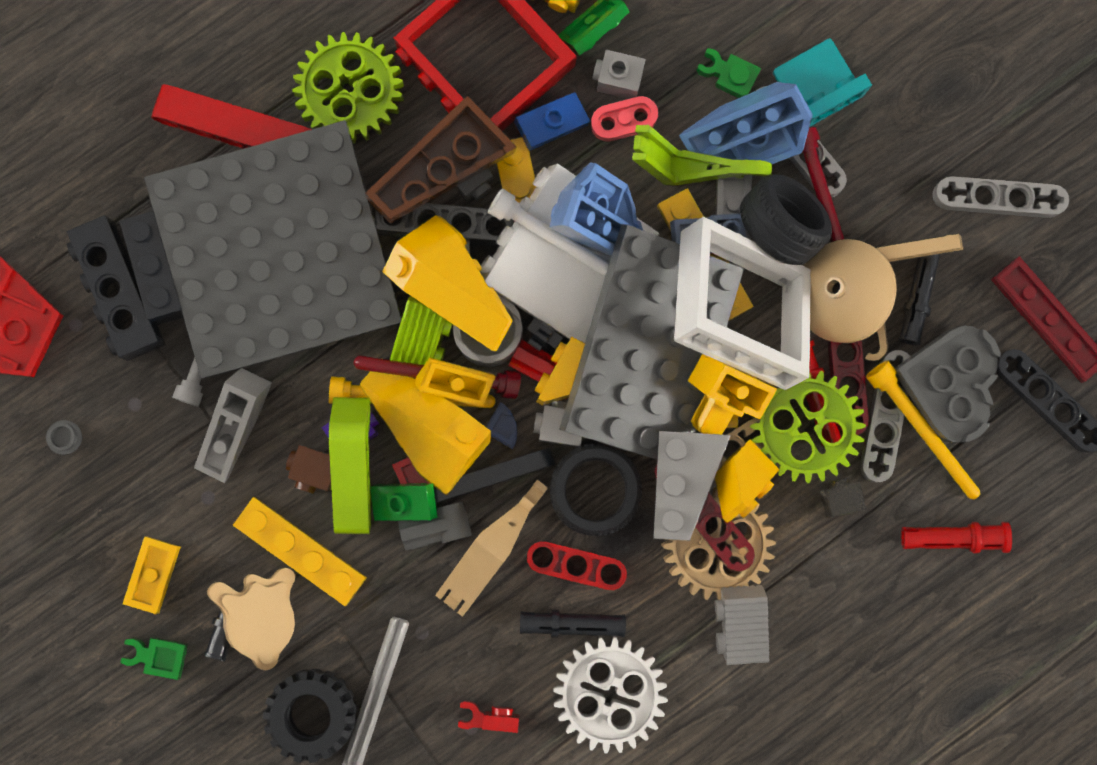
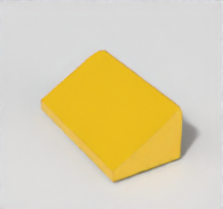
M429 358L414 382L420 392L484 407L495 380V375Z

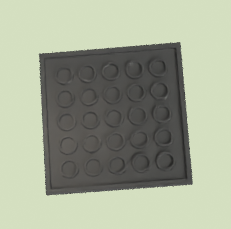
M345 120L144 177L201 379L401 323L402 316L392 280L382 272L387 262L370 202L365 196L367 191L349 127Z

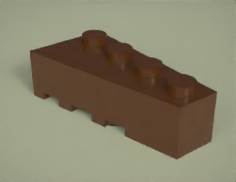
M466 96L365 193V196L373 207L391 224L511 156L517 147Z

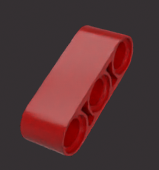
M544 541L534 543L527 553L529 566L532 570L541 574L606 590L620 588L627 578L625 566L621 561L614 558ZM539 547H546L553 554L552 562L546 567H539L533 562L532 554ZM574 555L582 556L586 561V569L580 575H572L566 568L568 559ZM607 564H615L620 570V577L615 583L607 584L601 578V570Z

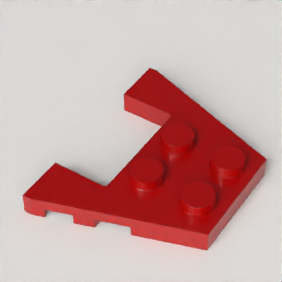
M0 256V374L34 378L64 315Z

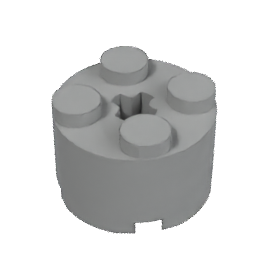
M498 295L513 321L497 351L490 350L453 325V336L458 349L467 360L476 365L491 368L506 363L513 357L523 339V326L520 314L514 304L501 295Z

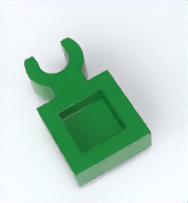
M708 48L704 56L711 59L714 65L712 67H705L699 64L697 73L703 77L715 76L719 78L715 87L737 98L749 94L761 68L733 54L730 55L726 62L721 59L720 54L716 50Z
M153 637L150 638L149 647H147L142 640L137 638L125 640L124 644L134 646L137 653L134 658H121L120 662L122 664L133 666L142 662L145 663L144 674L175 680L181 679L188 644Z

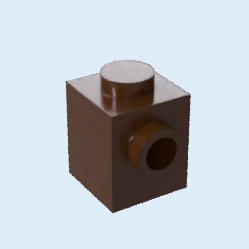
M301 445L298 446L297 451L292 450L286 463V470L290 471L288 478L296 481L294 488L315 494L316 488L332 492L330 455Z

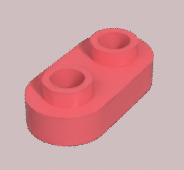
M644 96L601 106L592 116V132L598 139L605 142L637 135L635 132L636 125H650L652 128L655 126L658 118V108L654 101ZM643 112L647 118L644 121H638L635 119L634 114ZM609 120L613 122L614 127L611 130H605L601 124Z

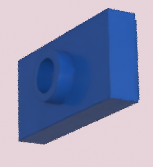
M575 92L522 114L514 120L529 151L584 128L591 122Z

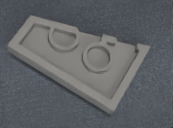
M659 431L653 539L690 541L731 435Z

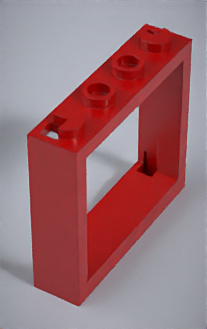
M436 0L393 37L397 48L395 53L402 60V63L406 67H409L411 64L420 73L417 76L419 81L429 92L433 89L438 92L442 97L440 103L448 113L463 100V97L416 48L413 42L461 0ZM525 0L497 1L554 63L490 118L501 131L508 127L516 117L526 111L576 66L577 56Z

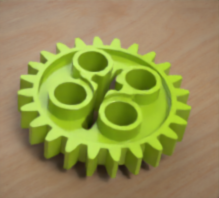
M345 32L341 33L339 42H335L334 38L328 35L329 45L325 47L319 41H316L318 52L314 54L306 50L305 54L309 62L297 63L299 69L304 73L293 75L295 82L301 85L293 88L292 92L296 97H301V99L295 102L298 110L306 109L301 115L303 120L307 122L314 119L311 123L312 129L345 120L348 124L353 144L356 142L357 134L360 133L368 141V131L371 129L380 135L379 123L383 122L391 125V119L387 114L389 112L399 113V109L393 101H403L402 93L396 91L404 87L403 80L395 78L401 74L400 67L391 66L395 62L394 55L388 54L384 56L386 51L384 44H380L374 49V40L371 36L362 43L360 34L357 32L352 41H348ZM358 59L361 61L358 69L354 71L345 69V65L349 60ZM368 71H374L372 75L366 76ZM321 79H333L330 88L326 90L317 89V84ZM347 83L354 88L350 93L343 88ZM370 86H377L381 89L380 93L374 98L364 96L365 90ZM331 100L327 106L323 105L324 101ZM342 105L352 106V112L346 117L336 116L337 109Z
M823 371L819 372L816 379H811L809 372L808 379L789 389L778 388L761 417L760 423L750 425V428L759 430L761 434L752 439V442L763 443L765 447L761 451L765 455L769 454L771 456L770 460L774 464L778 463L781 465L778 473L779 476H782L787 470H791L792 481L795 482L799 474L803 473L806 482L810 483L812 474L817 473L823 482L825 481L826 470L829 469L837 476L839 475L836 467L838 463L846 467L850 466L845 457L847 454L858 456L859 452L852 445L853 442H864L861 436L856 435V430L866 427V424L856 422V417L863 414L864 410H853L852 405L858 400V397L846 398L845 394L849 386L845 385L838 390L835 387L837 383L836 376L827 383L824 382ZM810 393L820 394L825 401L823 408L818 412H810L804 407V399ZM791 399H795L809 421L813 419L817 421L818 424L814 427V431L826 449L824 454L819 453L807 432L800 434L798 431L802 423L790 404ZM781 410L789 411L794 417L793 425L787 430L776 428L773 422L775 414ZM836 423L842 428V437L838 442L829 443L823 438L822 429L826 424ZM799 440L807 441L812 447L811 456L803 461L795 459L791 452L793 444Z

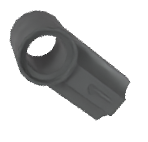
M464 502L437 508L438 518L433 520L398 521L405 550H413L439 541L446 543L472 536Z

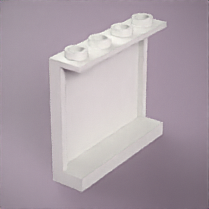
M559 164L549 166L548 169L543 167L533 181V185L536 186L530 198L525 196L521 200L519 207L550 225L551 212L558 201L560 192L576 176ZM637 218L641 222L644 231L658 236L659 233ZM516 221L512 227L506 226L496 241L500 246L494 256L488 255L481 264L482 269L480 273L488 287H493L496 293L534 318L549 325L554 331L567 338V342H569L572 336L585 343L605 276ZM585 247L610 263V255Z

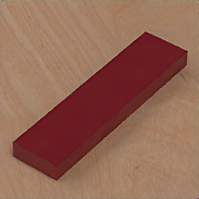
M1020 256L1015 258L991 279L1080 383L1086 382L1097 372V344Z

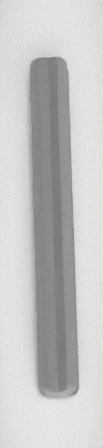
M392 617L390 619L342 765L363 764L409 626V622L399 617Z

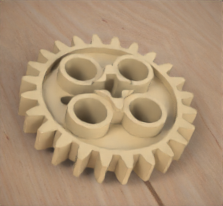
M714 487L712 497L720 506L717 487ZM759 503L746 517L742 518L738 514L731 520L734 524L739 522L746 523L747 533L744 537L752 545L755 552L753 564L744 571L724 572L723 562L716 556L715 572L710 574L709 568L715 558V552L695 528L690 541L670 540L661 543L664 549L671 550L670 554L663 557L666 563L675 562L669 573L672 576L682 573L678 580V584L681 587L691 582L689 592L692 595H695L701 588L702 596L705 600L710 598L712 592H715L717 599L721 600V588L749 586L748 582L750 580L757 584L761 583L757 573L758 571L769 573L770 570L763 564L764 559L771 560L775 556L766 551V548L776 545V541L766 538V535L771 533L774 528L771 525H762L767 519L768 514L765 512L755 514L760 505ZM713 517L714 524L706 532L713 538H719L720 533L721 536L725 533L726 525L724 524L723 530L720 532L721 519ZM730 535L725 540V546L730 549L733 554L732 556L738 557L739 562L743 565L746 563L744 555L747 553V550L744 547L737 549L731 543L735 539ZM697 548L704 549L706 553L705 560L699 565L690 564L689 556L691 552Z

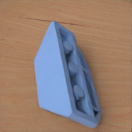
M776 82L718 107L684 130L679 136L687 150L691 152L731 160H762L774 164L802 153L813 114L796 84Z
M591 162L560 192L558 201L552 209L549 225L550 228L573 241L612 256L621 224H628L643 230L641 222L636 218V207L628 184L598 164Z

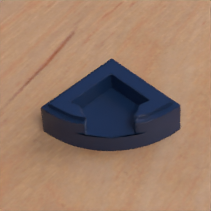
M500 402L486 428L491 431L492 438L513 450L517 441V424L511 411Z

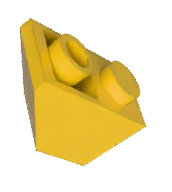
M572 336L567 345L560 342L551 358L553 362L557 363L551 375L544 372L534 390L540 394L536 401L537 403L545 405L569 398L585 343Z
M750 439L722 464L715 475L722 518L727 523L738 514L742 518L746 517L758 505L755 498L761 499L774 486L770 480L780 470Z

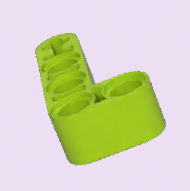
M333 397L329 422V455L335 534H370L371 493L368 442L370 398Z

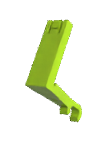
M636 125L635 132L638 135H635L633 147L636 153H633L632 160L664 185H683L729 177L742 179L744 175L763 177L771 175L772 164L770 162L762 160H731L686 150L680 151L650 125Z

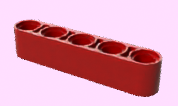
M165 84L161 85L151 115L152 119L164 125L242 149L312 130L298 124Z

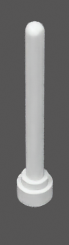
M502 188L495 196L489 207V214L499 220L504 218L507 221L510 219L516 221L606 276L609 266L608 261L550 228L548 224L520 208L519 202L515 200V196Z

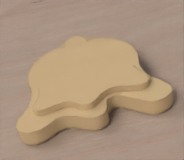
M288 568L278 569L268 579L248 574L243 580L244 589L241 592H237L221 582L211 584L207 590L208 597L222 611L223 628L226 639L231 647L251 659L254 665L261 670H270L277 664L279 654L289 643L294 632L295 619L289 597L291 587L295 581V574Z

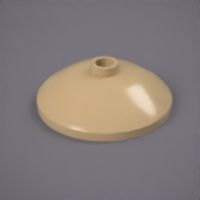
M837 240L826 244L810 261L804 264L805 267L811 269L810 330L817 336L836 343L857 342L874 334L890 316L896 299V278L887 258L875 247L858 240ZM839 282L840 290L834 294L832 291L833 285Z

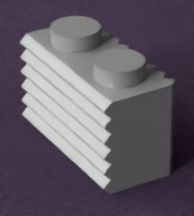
M762 585L721 588V600H715L716 621H722V632L716 633L717 653L724 655L727 665L769 662L768 598Z

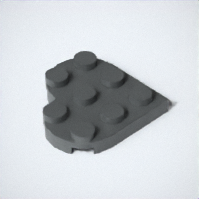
M973 326L952 328L895 367L897 378L916 408L944 442H970L980 437L990 425V423H987L990 417V405H993L988 388L997 379L998 375H995L998 368V358L1001 357V352L996 340L986 330H979Z

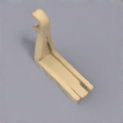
M956 234L876 249L889 262L960 251L963 250L961 235ZM885 323L876 331L879 337V352L876 354L868 353L865 359L871 361L880 360L887 354L889 347Z
M536 480L515 507L483 530L435 596L441 600L450 589L451 592L444 600V603L455 610L460 602L464 600L465 603L457 612L463 617L510 555L529 512L537 504L548 487Z

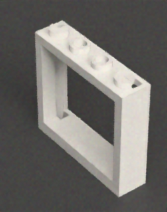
M705 217L700 218L681 231L674 341L781 389H789L809 378L811 269L803 265L782 263L768 255L754 241ZM710 252L782 286L781 352L707 319Z

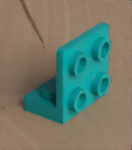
M830 38L775 68L773 71L777 82L797 85L813 114L810 127L864 97L872 86L866 74L858 78L854 77Z

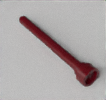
M815 126L809 128L802 153L816 197L829 215L832 225L830 241L834 242L843 240L844 236L816 148L819 147L817 141L820 140Z
M357 356L354 359V366L358 370L416 378L424 366L366 356ZM505 370L503 373H497L491 389H494V392L500 394L502 398L516 399L521 384L520 373Z

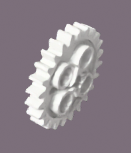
M599 637L598 648L594 649L586 641V653L581 654L578 650L574 649L573 654L576 661L574 663L568 660L563 661L564 666L569 670L568 673H557L556 675L559 680L564 682L563 686L553 688V692L563 695V698L554 702V707L565 708V711L558 716L559 721L570 720L566 728L567 734L575 730L579 731L576 739L578 744L586 737L589 738L590 750H593L599 742L602 743L603 751L606 754L609 751L610 744H615L618 752L622 753L623 742L626 741L634 749L636 748V736L639 735L647 741L648 736L645 729L647 727L655 730L658 729L657 724L652 720L653 717H664L665 715L657 707L658 704L668 702L667 697L658 694V691L666 688L667 684L665 682H656V678L663 671L661 668L650 669L655 658L650 656L643 660L641 658L644 653L642 646L632 652L631 640H627L623 647H619L617 637H613L610 646H606L602 637ZM598 662L607 664L610 669L608 677L602 681H596L590 676L591 667ZM629 675H638L642 678V687L635 693H628L623 688V682ZM581 682H587L603 690H609L611 686H615V691L619 696L640 702V706L636 708L613 698L610 703H606L603 694L582 688L580 684ZM585 696H592L598 702L596 710L591 714H584L578 709V702ZM623 708L630 712V720L625 726H616L612 723L611 715L615 710Z

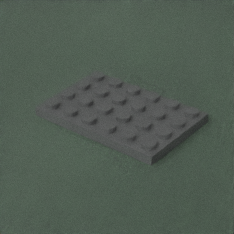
M621 224L559 430L657 460L659 431L696 432L691 423V418L705 394L689 383L688 379L702 353L674 341L680 244L628 224ZM710 256L707 319L727 327L744 268Z

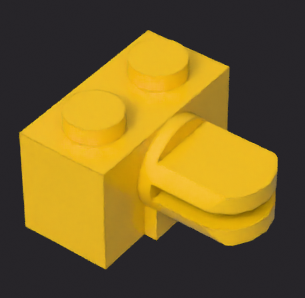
M702 354L688 379L689 383L705 394L691 418V423L700 433L722 435L733 414L742 417L746 413L761 419L777 388L768 382Z

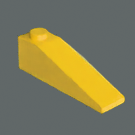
M435 215L397 241L382 272L404 292L490 350L497 351L513 320L494 288L488 287L480 273L482 268L477 259H472L465 248L467 242L463 235L444 218Z
M370 371L361 381L360 387L366 396L370 398V402L385 421L418 474L429 483H433L434 487L447 496L489 445L491 431L444 397L418 391L414 382L415 379L412 377Z

